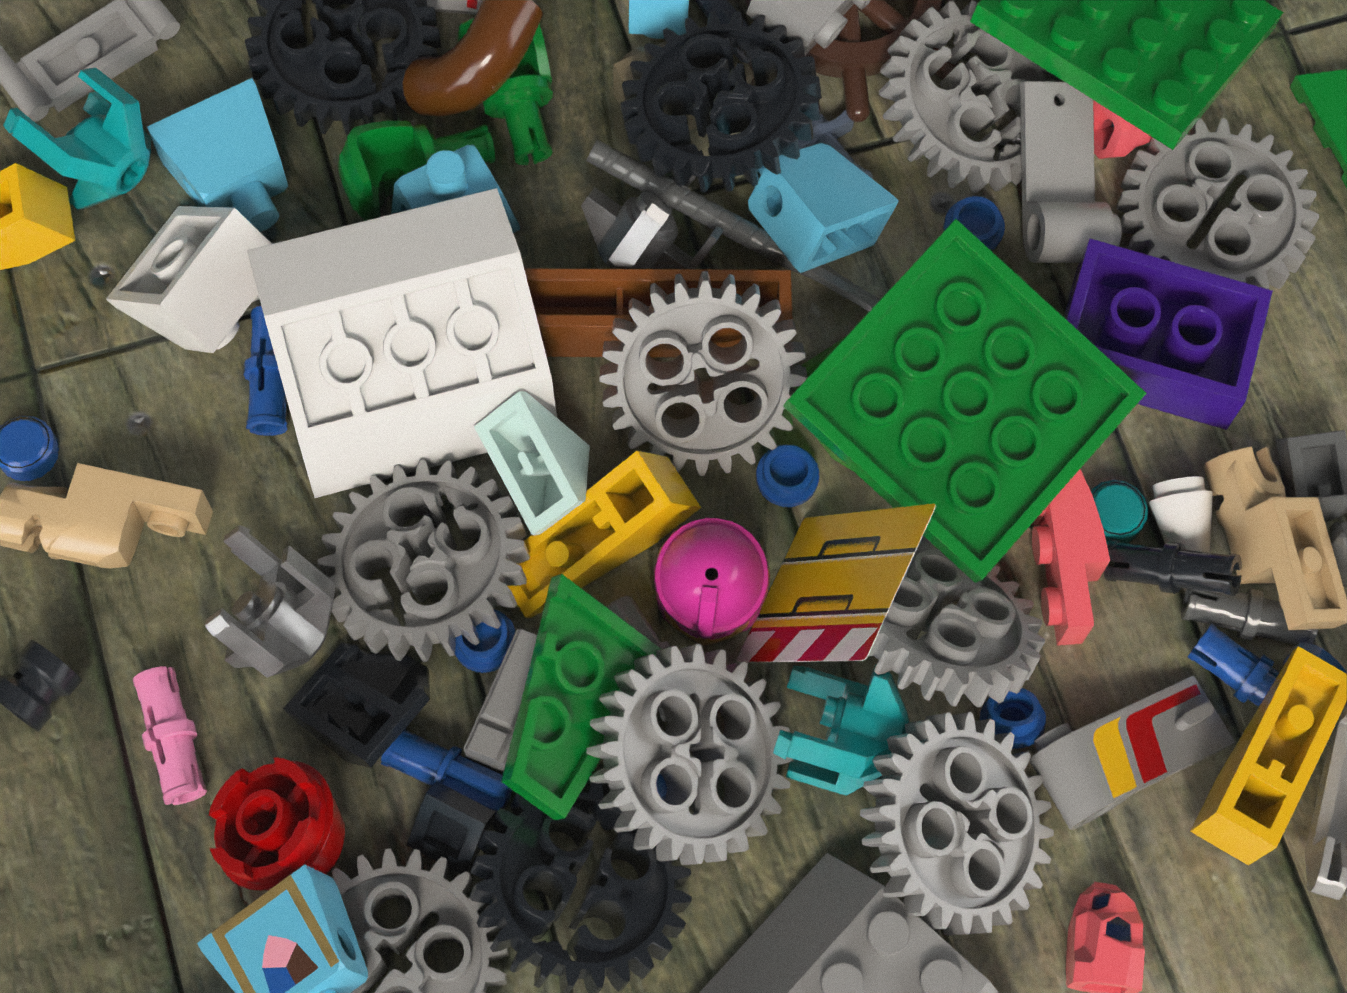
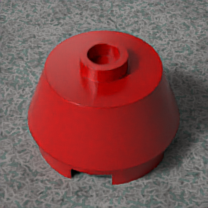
M276 757L273 758L275 763L263 765L250 773L241 768L229 777L216 794L209 810V816L216 819L214 832L216 848H210V852L227 877L237 885L250 890H270L304 864L327 874L338 860L345 838L344 821L328 783L315 768L308 764Z

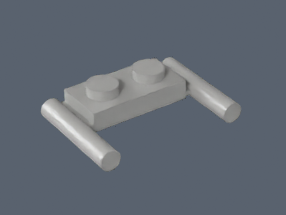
M114 0L20 58V61L16 64L0 44V84L20 110L34 122H37L48 114L49 108L54 107L57 112H60L94 90L78 77L80 70L96 67L107 77L113 79L157 51L156 41L172 38L179 31L180 24L161 0Z

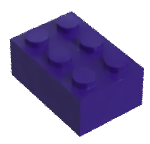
M1089 238L1075 272L1063 317L1147 393L1140 400L1139 405L1227 430L1246 402L1273 291Z

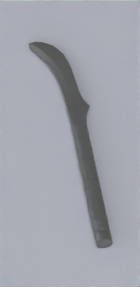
M598 139L595 142L586 160L592 165L602 168L605 172L618 179H622V181L635 188H639L642 192L648 191L655 194L666 205L672 206L677 211L690 216V218L703 225H707V227L713 230L716 226H719L723 229L722 234L727 238L740 243L753 252L760 253L761 256L777 265L780 264L781 267L823 284L869 312L881 300L846 279L827 264L800 273L765 229L759 228L746 219H742L741 216L728 209L725 210L724 207L691 191L685 186L678 187L676 182L665 175L661 177L656 176L654 169L643 163L640 164L639 161L612 148L610 145Z

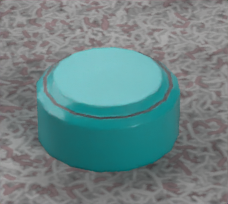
M1109 480L1095 486L1091 493L1104 529L1107 545L1111 540L1129 543L1135 539L1147 521L1148 507L1145 497L1136 487L1125 481Z

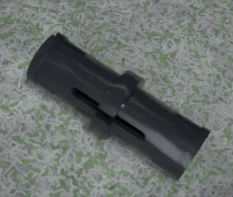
M1111 540L1107 545L1110 561H1115L1114 566H1107L1104 570V577L1107 581L1116 582L1119 580L1159 585L1161 592L1173 594L1178 593L1181 588L1235 596L1240 587L1242 575H1232L1233 569H1242V560L1238 554L1224 555L1186 550L1183 543L1168 542L1163 548L1121 543L1115 540Z

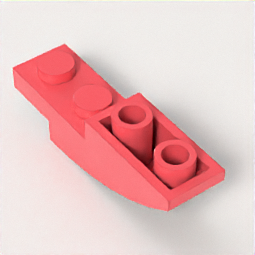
M1080 469L1030 525L1034 526L1032 530L1034 560L1037 565L1045 564L1048 587H1043L1041 591L1042 616L1046 626L1054 625L1057 646L1082 644L1094 626L1088 582L1098 581L1110 562L1104 529L1098 510Z

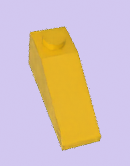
M17 163L0 171V270L30 264L76 241L66 186Z
M636 451L586 491L585 502L542 534L531 535L524 540L530 554V559L518 565L522 567L527 578L526 584L508 585L507 587L512 591L517 605L524 616L532 618L544 610L552 577L562 573L580 588H583L656 544L698 511L701 506L667 456Z
M1299 646L1292 651L1218 774L1190 832L1248 866L1277 848L1347 702V674Z

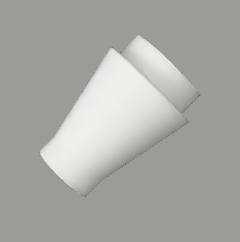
M1201 476L1183 477L1154 484L1152 487L1155 499L1151 500L1149 505L1165 544L1168 542L1183 543L1186 550L1210 553L1213 492L1206 491L1204 478Z

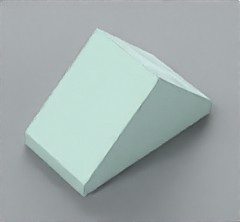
M526 391L517 392L474 426L532 536L542 534L586 501L590 446Z

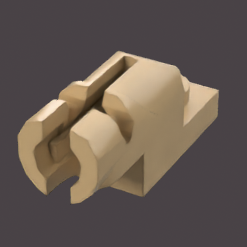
M1252 447L1227 452L1206 462L1203 469L1209 491L1213 492V496L1224 497V502L1221 503L1220 509L1215 512L1218 524L1224 528L1231 554L1240 555L1242 560V569L1236 570L1237 575H1242L1240 584L1276 583L1279 602L1284 612L1288 630L1330 629L1346 624L1347 597L1318 497H1286L1279 471L1273 463L1269 448L1267 447L1257 451L1256 455H1254Z
M77 463L69 489L52 486H28L13 482L3 489L0 495V546L33 553L41 543L51 559H64L101 568L127 567L132 561L145 522H147V526L150 529L168 536L183 537L186 531L206 535L213 510L201 489Z

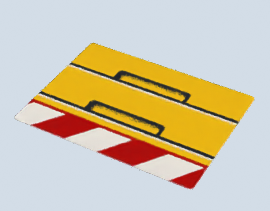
M936 504L805 518L767 594L760 614L754 622L738 655L737 662L864 661L871 651L936 508Z

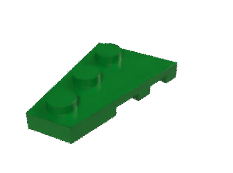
M562 573L552 577L501 780L502 783L554 820L566 818L600 761V758L587 754L588 747L604 742V735L590 726L591 719L610 716L611 714L602 704L599 697L601 694L612 691L621 692L614 676L617 673L631 669L636 671L635 659L651 654L656 657L657 650H661L660 647Z

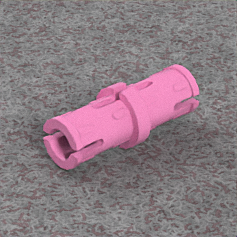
M160 666L138 673L134 676L133 683L144 715L146 731L142 734L144 747L147 751H152L154 762H156L164 803L166 805L171 803L179 805L201 798L207 793V789L199 769L193 740L197 737V731L193 720L187 719L185 709L183 708L174 667Z

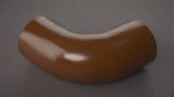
M482 0L467 33L454 48L441 55L419 57L408 66L403 79V92L408 105L416 113L423 116H448L474 109L492 96L518 68L543 16L541 8L532 0Z

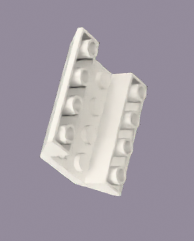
M497 188L247 250L314 498L370 484L372 476L377 477L381 481L393 478V469L397 465L403 469L405 474L416 472L420 460H425L428 467L431 468L444 464L446 460L454 462L487 453L474 426L519 391H526L557 417L552 377L521 254Z

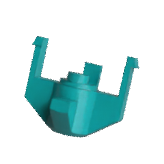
M96 67L80 70L78 75L82 81L95 90V92L89 93L83 110L91 116L69 130L65 136L54 138L17 107L9 110L3 125L8 133H13V137L59 174L78 179L69 199V203L76 209H86L129 192L144 177L150 160L152 139L143 130L139 101Z
M793 665L787 688L825 699L819 724L827 726L828 730L825 740L794 731V733L784 730L779 731L773 754L785 760L786 757L793 759V761L788 763L786 777L847 796L863 787L865 781H872L882 776L873 763L874 757L892 754L887 739L890 736L906 734L905 724L910 722L891 672L877 675L873 669L867 686L809 667Z

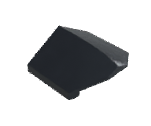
M341 643L283 709L292 719L344 761L371 768L429 702V669L407 655L399 661L394 658L391 651H379L375 654L371 650L360 649L353 643Z

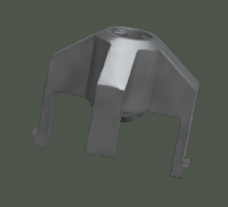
M672 169L667 177L676 182ZM692 176L683 186L688 188L696 176ZM594 187L581 205L597 245L599 255L610 269H696L723 232L722 228L716 226L693 258L673 244L678 234L675 219L671 214L673 207L663 203L658 196L651 192L644 191L639 197H632L623 206H620Z
M239 525L224 536L223 542L231 548V552L261 576L259 589L255 593L252 591L245 592L235 602L232 614L239 621L221 608L206 619L205 627L213 637H216L227 646L224 659L234 668L254 667L268 678L307 663L320 650L329 627L335 583L291 546L283 549L282 558L280 559L250 535V529Z

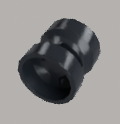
M31 639L18 654V665L14 669L16 672L13 676L11 674L0 675V704L28 726L39 732L52 717L50 706L52 701L56 702L59 697L70 696L83 680L53 653Z

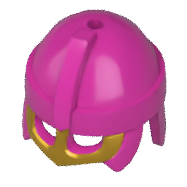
M719 518L694 520L674 531L661 547L654 567L657 605L663 619L680 633L703 646L729 639L741 632L747 631L760 614L761 606L767 596L770 584L768 560L758 540L741 525ZM713 568L717 570L718 577L715 580H708L705 573L708 569Z

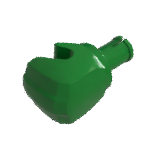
M474 18L460 24L458 42L467 33ZM540 24L518 68L496 93L482 102L485 114L492 118L505 119L514 150L515 163L518 165H528L527 154L530 153L533 164L545 161L553 154L539 110L553 98L552 77Z
M380 121L354 127L347 136L338 161L339 176L352 209L364 221L380 217L385 199L393 194L394 183L401 176L426 165L429 158L439 151H455L466 145H475L485 163H494L496 159L495 149L487 126L483 124L474 129L436 139L432 133H429L423 123L412 126L409 121Z

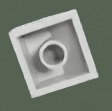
M178 206L106 300L115 308L186 350L214 353L215 350L224 347L234 338L240 327L238 320L252 302L260 299L247 250L272 243L235 208Z

